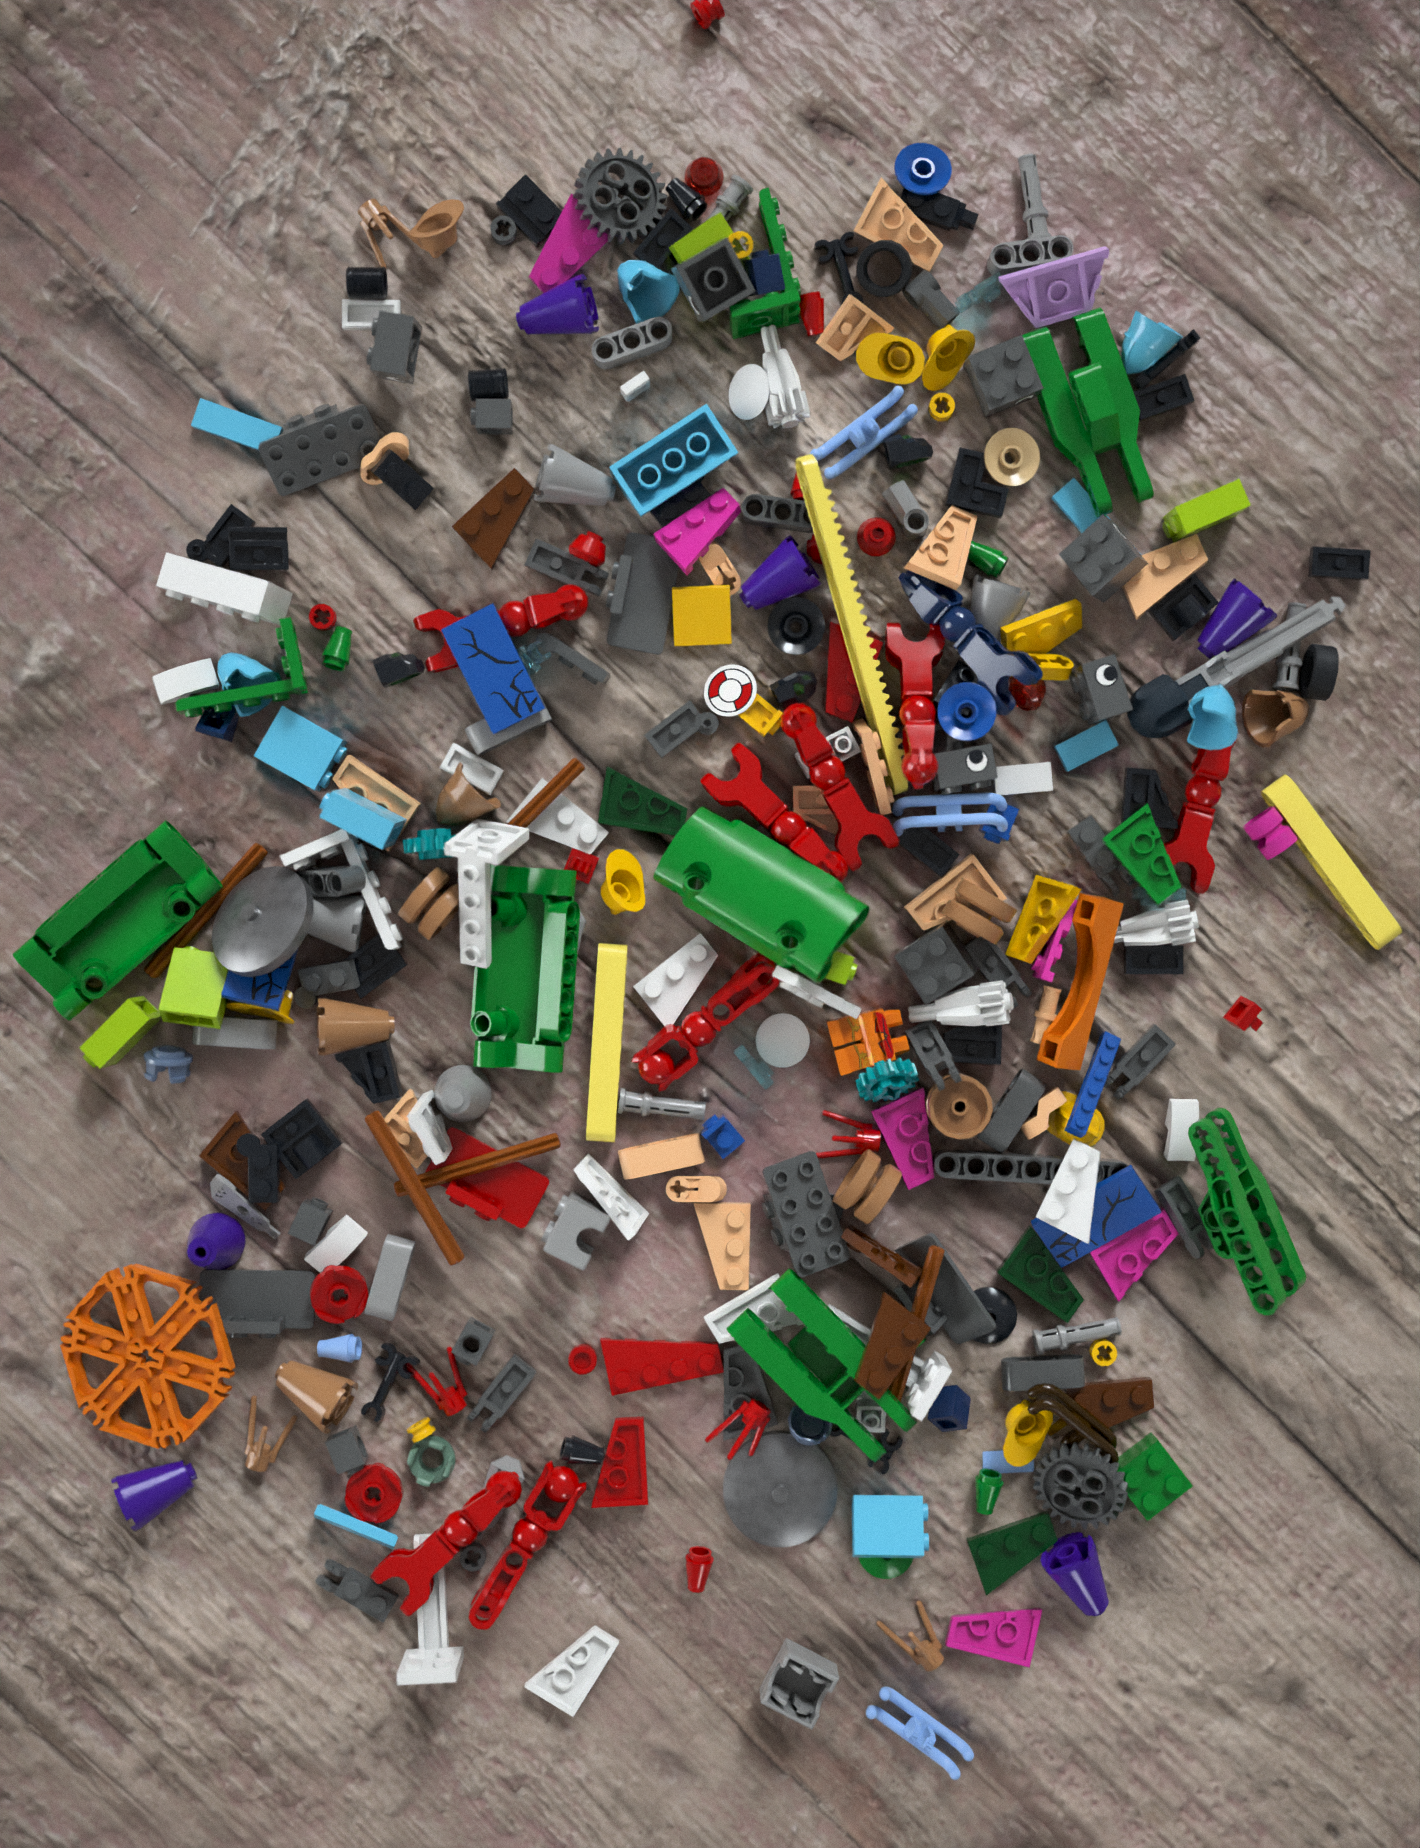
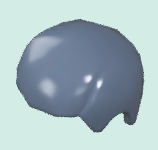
M793 1406L788 1417L791 1435L797 1442L803 1445H817L825 1441L831 1433L833 1423L808 1415L799 1406Z

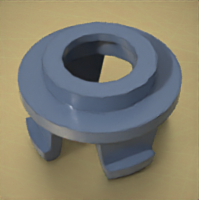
M155 1046L152 1050L144 1053V1061H146L144 1076L147 1080L155 1082L158 1072H164L166 1066H168L171 1084L185 1082L186 1077H189L191 1073L189 1068L190 1063L193 1061V1055L179 1046Z

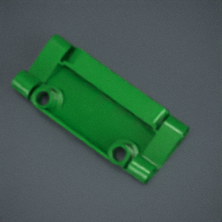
M705 806L700 807L676 834L662 856L653 876L655 881L681 896L683 905L774 961L780 967L786 969L795 968L817 983H821L826 978L833 964L834 953L864 923L870 910L869 906L846 893L841 882L744 822L735 819L730 822Z
M165 820L146 838L140 839L131 845L44 921L35 931V935L17 949L13 956L19 965L53 997V1005L65 1019L71 1021L95 999L104 996L120 980L191 920L194 913L223 888V885L189 842L172 824ZM178 901H185L190 905V908L185 912H179L174 908V905ZM98 978L103 984L100 987L94 988L88 985L87 980Z
M490 865L492 960L487 969L476 966L474 969L470 1028L475 1036H477L474 1046L473 1066L483 1068L508 1067L551 1073L563 1072L565 1042L568 1041L572 1032L580 908L578 903L575 902L577 871Z

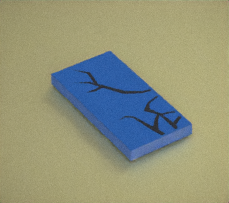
M493 603L441 629L494 735L546 709Z
M298 949L281 966L260 976L245 977L229 970L221 993L222 998L279 1011Z
M1129 1165L1097 1183L1089 1244L1038 1218L1031 1220V1223L1059 1266L1063 1268L1162 1212L1133 1166Z

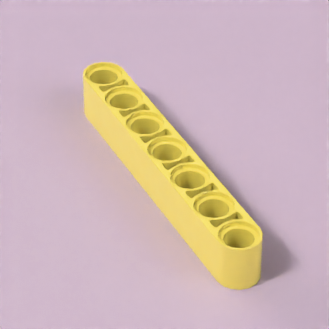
M1284 774L1262 790L1261 796L1269 807L1274 806L1283 818L1281 824L1283 826L1288 825L1298 839L1295 843L1366 940L1376 950H1379L1400 935L1402 929L1294 781Z
M598 944L586 1141L615 1142L628 945Z

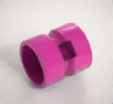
M1274 806L1265 809L1243 826V829L1252 841L1258 840L1257 848L1266 860L1282 853L1298 839L1288 825L1283 826L1281 824L1283 818Z

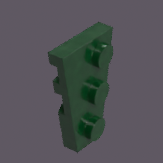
M607 766L598 824L676 836L686 822L688 808Z
M1029 1225L996 1272L1068 1323L1084 1299Z
M1047 1511L966 1538L986 1596L1058 1541Z

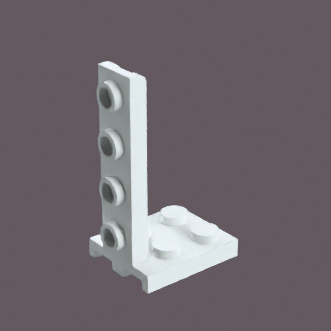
M476 819L444 844L445 855L458 857L460 963L486 969L490 966L492 960L490 864L499 865L528 841L529 828Z
M341 829L280 855L285 867L304 870L316 866L315 860L320 858L330 860L342 855L343 849L350 866H359L365 874L366 884L361 892L384 946L390 950L402 947L400 944V940L403 939L402 933L396 923L393 925L388 916L389 913H392L390 905L385 897L381 898L376 887L380 886V882L375 871H369L365 862L369 859L367 851L362 843L358 845L357 836Z
M829 1304L828 1307L867 1346L872 1329ZM936 1351L926 1361L914 1355L906 1383L909 1389L906 1393L905 1401L911 1415L920 1421H923L952 1372L945 1357Z
M431 1534L414 1535V1549ZM445 1566L434 1575L433 1591L428 1601L417 1610L419 1649H406L397 1671V1685L452 1683L457 1681L464 1659L463 1646L449 1647Z

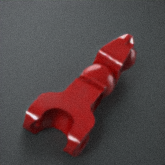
M567 584L558 588L554 593L528 596L523 600L524 602L518 600L509 601L499 610L497 609L509 635L511 637H520L526 634L530 628L534 630L544 629L561 620H577L585 614L589 604L588 596L580 586ZM437 609L415 617L413 623L414 627L419 631L439 630L442 633L441 629L467 616L458 618L445 610ZM445 637L441 652L427 658L425 662L427 672L438 673L459 667Z
M887 623L885 631V658L900 673L902 705L900 706L899 716L904 725L902 747L905 756L902 760L901 768L904 777L915 789H922L925 784L934 779L939 768L936 756L932 753L935 731L934 721L936 717V710L931 701L933 696L932 668L942 658L945 638L940 631V624L936 626L929 624L930 630L927 637L923 641L913 642L903 636L900 623Z
M804 703L789 705L781 715L780 725L782 731L794 740L802 762L806 767H809L811 782L815 787L822 790L820 792L838 824L834 846L837 852L846 859L848 868L854 872L862 865L857 846L863 836L875 834L883 846L889 849L899 846V839L888 818L869 812L865 808L849 778L845 777L843 762L839 757L833 755L834 752L831 744L817 728V717L812 708Z
M1236 741L1231 746L1219 750L1199 748L1191 765V774L1195 776L1188 781L1185 788L1188 802H1183L1177 821L1178 829H1175L1173 838L1170 841L1163 843L1173 865L1178 862H1185L1189 865L1191 869L1190 886L1195 893L1204 894L1208 890L1215 870L1213 857L1207 850V842L1216 810L1212 808L1221 798L1222 788L1219 781H1224L1228 775L1231 749Z
M736 743L731 748L733 759L740 766V772L736 778L731 781H721L713 774L707 773L700 779L703 788L718 804L725 807L739 806L744 808L766 830L771 831V836L775 842L783 847H788L791 852L833 876L841 883L845 880L849 868L844 856L838 852L830 851L812 828L806 826L803 817L796 812L789 811L788 807L762 782L763 774L760 761L743 744Z
M761 953L753 955L708 1000L706 1007L703 1005L701 1006V1011H694L688 1014L682 1021L681 1027L668 1024L648 1042L646 1047L635 1053L632 1057L631 1062L638 1063V1071L642 1079L650 1084H658V1091L660 1092L666 1090L675 1079H679L698 1063V1047L710 1044L716 1037L717 1031L720 1032L722 1030L721 1026L730 1024L746 1009L762 1001L777 988L780 980L772 976L776 968L774 961ZM758 962H765V963H761V964H759V965H757V966L755 967V965H756ZM718 1005L728 1007V1011L723 1015L713 1013L714 1008ZM671 1039L678 1041L679 1046L688 1051L675 1066L670 1054L660 1049Z
M552 1460L545 1464L540 1477L525 1498L524 1512L526 1516L515 1523L510 1544L503 1550L473 1596L469 1611V1621L475 1628L486 1630L494 1624L525 1571L528 1558L532 1559L534 1552L544 1547L549 1537L548 1531H557L562 1528L575 1503L586 1491L587 1482L579 1483L577 1474L571 1468L566 1466L554 1467ZM542 1489H544L546 1496L557 1503L566 1502L555 1518L548 1517L543 1510H536L533 1505ZM512 1553H517L522 1557L523 1561L518 1565H512L508 1562L507 1557ZM485 1605V1606H488L489 1608L485 1609V1608H481V1606ZM477 1616L482 1617V1618H488V1619H486V1620H479Z
M510 1471L494 1473L487 1480L485 1488L471 1496L461 1510L450 1513L444 1520V1524L417 1548L411 1550L405 1548L395 1549L375 1567L370 1577L377 1584H382L391 1577H401L407 1582L410 1591L400 1606V1610L405 1616L412 1615L428 1601L434 1587V1575L460 1551L461 1547L473 1543L478 1537L479 1532H483L502 1508L510 1507L519 1500L522 1487L518 1474Z

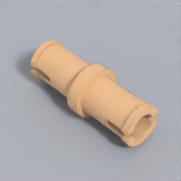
M1043 986L1039 1009L1035 1010L1034 1013L1036 1021L1032 1037L1030 1038L1031 1042L1041 1044L1043 1032L1056 1018L1055 1012L1061 989Z

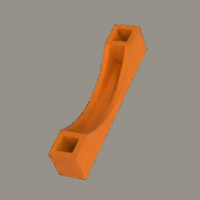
M1079 893L1072 920L1077 940V964L1074 980L1062 1009L1050 1026L1043 1032L1036 1060L1055 1068L1081 1070L1124 903L1105 897Z

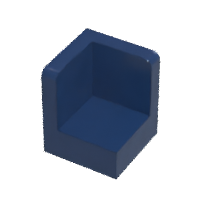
M958 1385L943 1386L929 1409L928 1420L941 1432L967 1429L971 1398Z

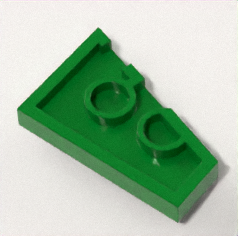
M1147 803L1102 838V842L1158 907L1181 889V884Z

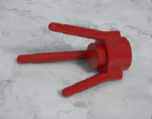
M827 1110L822 1112L824 1116L857 1127L861 1131L856 1130L855 1137L834 1135L831 1138L832 1141L854 1143V1146L857 1148L816 1153L818 1158L861 1155L867 1149H870L872 1152L879 1151L881 1132L880 1130L872 1129V1124L862 1123Z
M450 1346L447 1347V1353L457 1389L453 1386L444 1389L434 1373L431 1372L429 1373V1378L438 1390L439 1394H437L410 1363L406 1365L407 1370L414 1374L413 1377L436 1402L439 1409L444 1410L448 1417L458 1413L467 1405L464 1400L467 1392L463 1387L456 1359L451 1352L452 1347Z
M754 1398L749 1403L744 1400L739 1409L705 1438V1442L709 1443L743 1414L744 1416L741 1420L746 1426L727 1455V1459L731 1460L751 1429L755 1430L758 1427L748 1452L749 1456H753L765 1426L771 1419L769 1417L771 1410Z

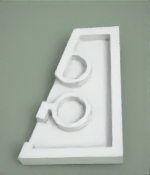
M542 778L506 823H509L548 784L546 780ZM560 794L527 827L530 832L590 855L609 834L607 830L563 794Z
M700 933L633 987L664 1026L674 1024L718 957V954Z
M778 965L772 974L773 977L782 981L780 987L819 1008L826 1004L855 1019L858 1018L862 1010L858 1006Z
M1073 1139L1036 1218L1089 1244L1101 1152Z
M588 1153L574 1168V1171L579 1180L585 1184L629 1241L637 1233L649 1213Z
M778 1273L704 1316L707 1325L719 1344L734 1340L726 1328L747 1308L752 1310L771 1331L781 1330L782 1327L797 1324L798 1326L804 1324L792 1311L789 1313L785 1309V1304L771 1289H768L780 1277Z
M594 1625L529 1679L524 1687L574 1717L618 1646L619 1640Z

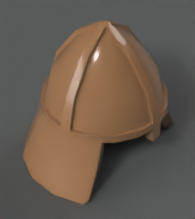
M1250 690L1245 695L1242 703L1244 727L1252 741L1262 748L1270 747L1277 740L1301 727L1309 712V705L1306 699L1280 690Z
M460 762L438 796L436 806L437 821L439 824L448 826L468 824L483 814L499 808L501 802L497 798L484 799L465 778L462 772L464 766Z

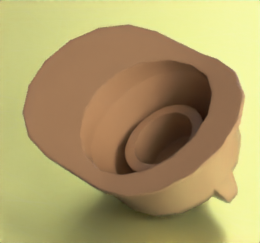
M455 199L435 204L423 214L416 226L411 229L410 236L417 238L422 248L429 251L433 258H438L457 242L456 222L464 211V204L460 200Z

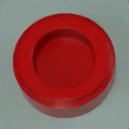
M586 1344L575 1346L568 1357L571 1370L580 1375L592 1372L597 1363L595 1350Z

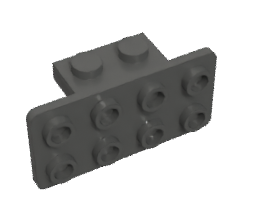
M329 404L321 405L313 410L314 413L302 416L299 414L287 419V423L283 424V434L259 443V452L279 495L286 496L360 467L361 460L373 451L380 440L366 405L359 404L341 412L337 404L332 406Z
M629 533L626 537L624 552L620 557V562H614L611 579L616 580L614 591H608L606 607L610 608L611 614L607 643L614 647L660 655L664 649L672 608V587H676L679 567L657 544L654 536Z
M808 1151L765 1167L762 1174L768 1193L763 1194L765 1202L762 1203V1208L766 1218L771 1219L774 1228L771 1230V1235L775 1245L789 1252L795 1273L799 1277H805L847 1261L850 1254L845 1240L841 1238L843 1235L817 1154L813 1151Z
M929 1233L895 1250L896 1253L922 1269L931 1245L941 1247L945 1251L924 1321L925 1324L931 1327V1330L925 1337L933 1335L943 1326L954 1343L962 1344L990 1333L996 1328V1323L935 1234ZM919 1281L911 1288L901 1282L894 1289L905 1308L910 1312Z
M204 1269L200 1272L199 1286L201 1285L203 1289L199 1292V1299L204 1301L210 1296L213 1297V1301L207 1306V1309L209 1310L211 1305L217 1302L225 1333H230V1337L244 1338L248 1334H259V1338H275L285 1328L310 1329L314 1326L315 1309L311 1304L310 1288L316 1275L311 1270ZM199 1321L202 1327H210L206 1321Z

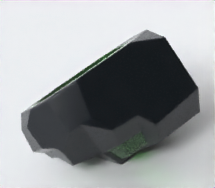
M899 434L884 438L883 440L889 469H898L931 459L933 455L932 445L924 438H914L910 435L901 436Z
M400 652L373 659L375 670L384 688L410 680L424 673L425 670L423 661L419 660L414 654L403 655Z
M804 670L778 680L769 687L783 712L789 705L808 700L816 691L817 679L813 672Z

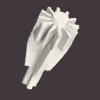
M764 326L761 328V336L765 348V353L762 354L763 369L770 383V394L765 406L768 425H773V428H777L782 425V429L797 426L799 422H805V418L810 417L805 390L801 391L798 373L787 350L781 349L776 326Z
M1188 900L1164 904L1165 908L1149 910L1120 921L1121 926L1117 928L1114 943L1124 941L1125 946L1172 943L1175 946L1196 942L1194 929L1199 928L1196 911L1190 912Z
M1003 980L980 983V986L964 987L941 995L935 999V1003L909 1006V1020L912 1023L937 1020L942 1025L959 1026L1009 1024V1021H1011L1009 1013L1013 1010L1014 1003L1011 992L1008 993L1006 983Z

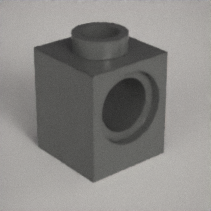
M476 399V408H471L470 419L471 425H476L475 428L478 434L513 435V404L511 399Z
M312 1197V1200L307 1198L302 1202L287 1234L314 1246L319 1242L333 1210L327 1208L328 1203L321 1199Z
M470 1317L451 1351L456 1355L455 1359L468 1366L471 1363L477 1366L496 1330ZM469 1337L477 1339L480 1347L476 1350L467 1348L465 1339Z
M357 1425L330 1435L325 1442L337 1474L347 1472L350 1475L364 1468L363 1464L366 1463L369 1455Z

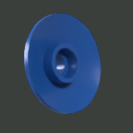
M914 143L906 146L899 152L895 160L894 171L899 183L908 191L919 195H931L946 187L951 177L952 166L948 156L940 148L928 143Z
M970 682L959 683L950 687L942 695L938 704V720L943 730L949 736L961 741L976 740L984 736L992 728L996 718V704L989 691L981 685ZM962 709H971L972 716L970 718L962 717Z

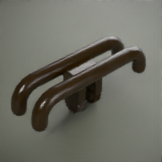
M1041 1383L1028 1389L1027 1396L1030 1399H1036L1041 1395H1049L1055 1399H1038L1028 1406V1412L1032 1415L1047 1410L1060 1418L1049 1428L1047 1433L1049 1437L1054 1440L1063 1436L1060 1444L1065 1443L1069 1449L1072 1448L1074 1442L1078 1444L1086 1439L1096 1448H1100V1455L1102 1457L1107 1454L1111 1455L1109 1459L1110 1464L1119 1461L1116 1450L1117 1438L1112 1430L1060 1388L1053 1384Z

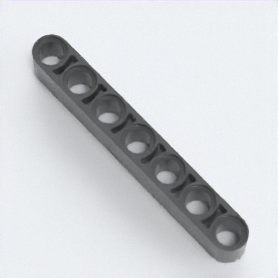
M943 1149L933 1155L932 1161L934 1170L944 1178L1052 1184L1055 1178L1054 1168L1059 1163H1062L1065 1156ZM943 1157H951L953 1159L952 1167L946 1171L940 1170L939 1161ZM973 1158L981 1160L982 1165L977 1172L968 1171V1163ZM1100 1158L1097 1183L1110 1177L1114 1168L1121 1166L1124 1169L1129 1165L1117 1159ZM1001 1160H1008L1010 1163V1168L1005 1174H999L996 1170L997 1164ZM1033 1161L1037 1162V1173L1031 1176L1026 1175V1165Z

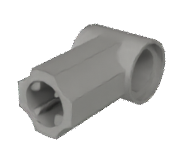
M902 480L890 486L882 495L902 526L903 534L907 538L917 540L925 535L929 525V517L921 509L905 481ZM912 518H918L922 521L923 527L914 530L909 527L908 521Z

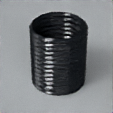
M348 266L346 269L348 298L386 299L388 292L386 268L384 266H369V268Z
M505 368L468 371L469 394L472 402H476V399L509 398L508 378Z

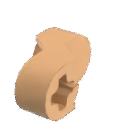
M399 432L387 434L378 441L373 451L361 460L360 474L364 482L370 485L383 483L371 470L388 449L395 452L403 461L408 459L409 440L404 434Z
M712 541L708 546L709 551L704 557L700 556L698 559L714 585H730L731 596L740 589V576L722 547L716 541Z
M1059 1087L1049 1090L1040 1097L1037 1102V1113L1026 1119L1020 1129L1027 1140L1047 1130L1049 1127V1113L1067 1101Z
M675 1176L669 1179L666 1184V1194L669 1199L675 1202H717L722 1200L727 1192L726 1183L717 1176Z

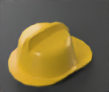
M947 324L930 337L926 346L928 360L922 372V382L928 390L937 391L943 389L957 375L975 346V337L970 331L956 330L953 326Z
M873 333L868 335L859 343L856 350L857 364L865 375L895 384L906 385L914 382L921 376L925 365L923 351L916 342L892 334Z
M616 849L607 857L606 879L600 889L602 900L610 908L612 915L626 911L638 912L643 909L646 903L642 868L638 860L624 849Z
M289 990L285 991L279 1011L247 1003L226 1004L228 1009L239 1013L267 1017L286 1024L295 1023L289 1017L293 993Z
M1061 1091L1067 1101L1049 1113V1127L1047 1130L1071 1145L1073 1139L1090 1147L1095 1145L1101 1139L1104 1132V1119L1101 1112L1095 1109L1087 1133L1082 1138L1064 1131L1077 1096L1067 1091Z
M1023 1400L1020 1404L1014 1406L1005 1418L1008 1434L1005 1438L1003 1454L1007 1463L1016 1467L1029 1464L1036 1457L1053 1423V1413L1051 1411L1045 1410L1035 1415L1030 1414L1028 1406L1031 1402Z

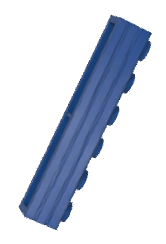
M1106 1031L1100 1035L1064 1131L1079 1138L1086 1135L1121 1038Z

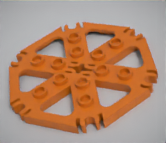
M137 1263L123 1267L125 1277L121 1275L119 1267L102 1276L66 1317L71 1320L63 1324L64 1327L72 1330V1335L66 1334L61 1337L60 1340L63 1344L60 1347L78 1407L80 1409L88 1402L89 1405L83 1409L82 1413L86 1415L92 1410L96 1412L97 1418L92 1423L94 1426L105 1420L99 1430L157 1449L161 1447L166 1448L171 1445L169 1436H172L175 1444L179 1445L187 1441L230 1395L225 1393L232 1390V1386L224 1383L223 1377L230 1379L235 1376V1372L232 1369L236 1368L217 1302L212 1304L208 1310L207 1306L212 1303L213 1297L210 1296L201 1301L198 1297V1293L203 1289L201 1285L190 1291L196 1281ZM147 1281L172 1287L179 1293V1299L156 1324H154L144 1290ZM107 1292H112L123 1331L95 1323L90 1317L92 1308ZM199 1321H206L211 1327L218 1351L215 1359L205 1358L176 1348ZM147 1350L149 1351L148 1355L152 1357V1360L146 1362V1356L142 1355ZM83 1353L119 1364L97 1389L89 1385L82 1362ZM172 1381L208 1393V1401L192 1418H185L181 1414ZM139 1387L152 1427L150 1429L123 1421L119 1415L120 1408Z

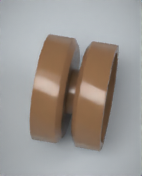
M436 867L418 885L398 912V916L408 924L417 922L426 914L418 926V932L429 941L444 929L459 912V883L452 885L443 893L449 884L450 875L440 867Z
M962 878L955 892L958 896L968 901L967 906L965 907L955 900H948L941 913L956 921L957 926L978 938L981 936L997 945L1004 932L1001 927L990 921L992 916L1004 923H1010L1017 909Z
M959 1073L962 1081L955 1083L950 1074L942 1076L945 1089L939 1091L935 1083L928 1089L925 1098L927 1116L932 1125L948 1137L955 1139L972 1138L981 1133L990 1121L993 1111L991 1096L986 1087L971 1076ZM959 1101L963 1102L961 1104L963 1106L961 1111L954 1108L955 1104Z
M870 1149L865 1150L856 1160L833 1197V1202L844 1210L851 1208L856 1203L854 1217L865 1224H869L882 1210L902 1176V1172L891 1164L883 1166L878 1171L880 1156Z

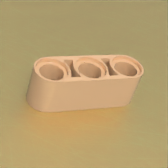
M699 1133L651 1142L618 1151L624 1180L694 1166L705 1162Z

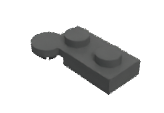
M689 700L644 736L659 756L663 758L697 731L703 735L715 733L719 722L713 713L704 712L700 714Z
M351 958L299 969L298 974L302 987L296 990L294 997L299 1007L308 1009L317 1003L318 995L358 988L360 982L354 959Z

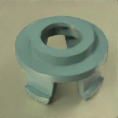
M429 1435L414 1443L407 1458V1465H409L410 1471L416 1477V1483L425 1487H430L432 1483H438L448 1478L456 1462L455 1451L452 1445L446 1439L435 1435ZM428 1448L438 1449L443 1455V1462L436 1468H429L423 1463L422 1455Z

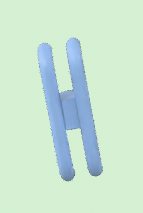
M895 386L886 397L822 446L810 452L816 461H819L848 439L855 445L856 449L832 467L824 470L825 478L832 480L880 445L884 438L892 436L915 417L918 408L915 404H910L899 416L881 430L875 421L877 417L892 407L903 396L904 389L901 386Z
M989 792L906 796L893 803L892 813L895 816H901L905 808L936 806V815L903 817L894 822L893 829L897 836H901L906 828L938 827V832H945L946 826H955L956 831H963V825L991 824L995 825L1000 832H1004L1008 828V823L1003 816L995 813L962 814L961 805L993 804L998 811L1002 812L1007 809V802L1003 796Z
M882 1687L879 1691L881 1700L893 1702L912 1717L904 1725L876 1705H869L866 1708V1717L868 1719L875 1718L942 1766L951 1779L958 1780L961 1775L958 1766L948 1756L934 1747L936 1741L935 1734L956 1748L964 1760L968 1762L974 1758L971 1747L962 1738L890 1687Z

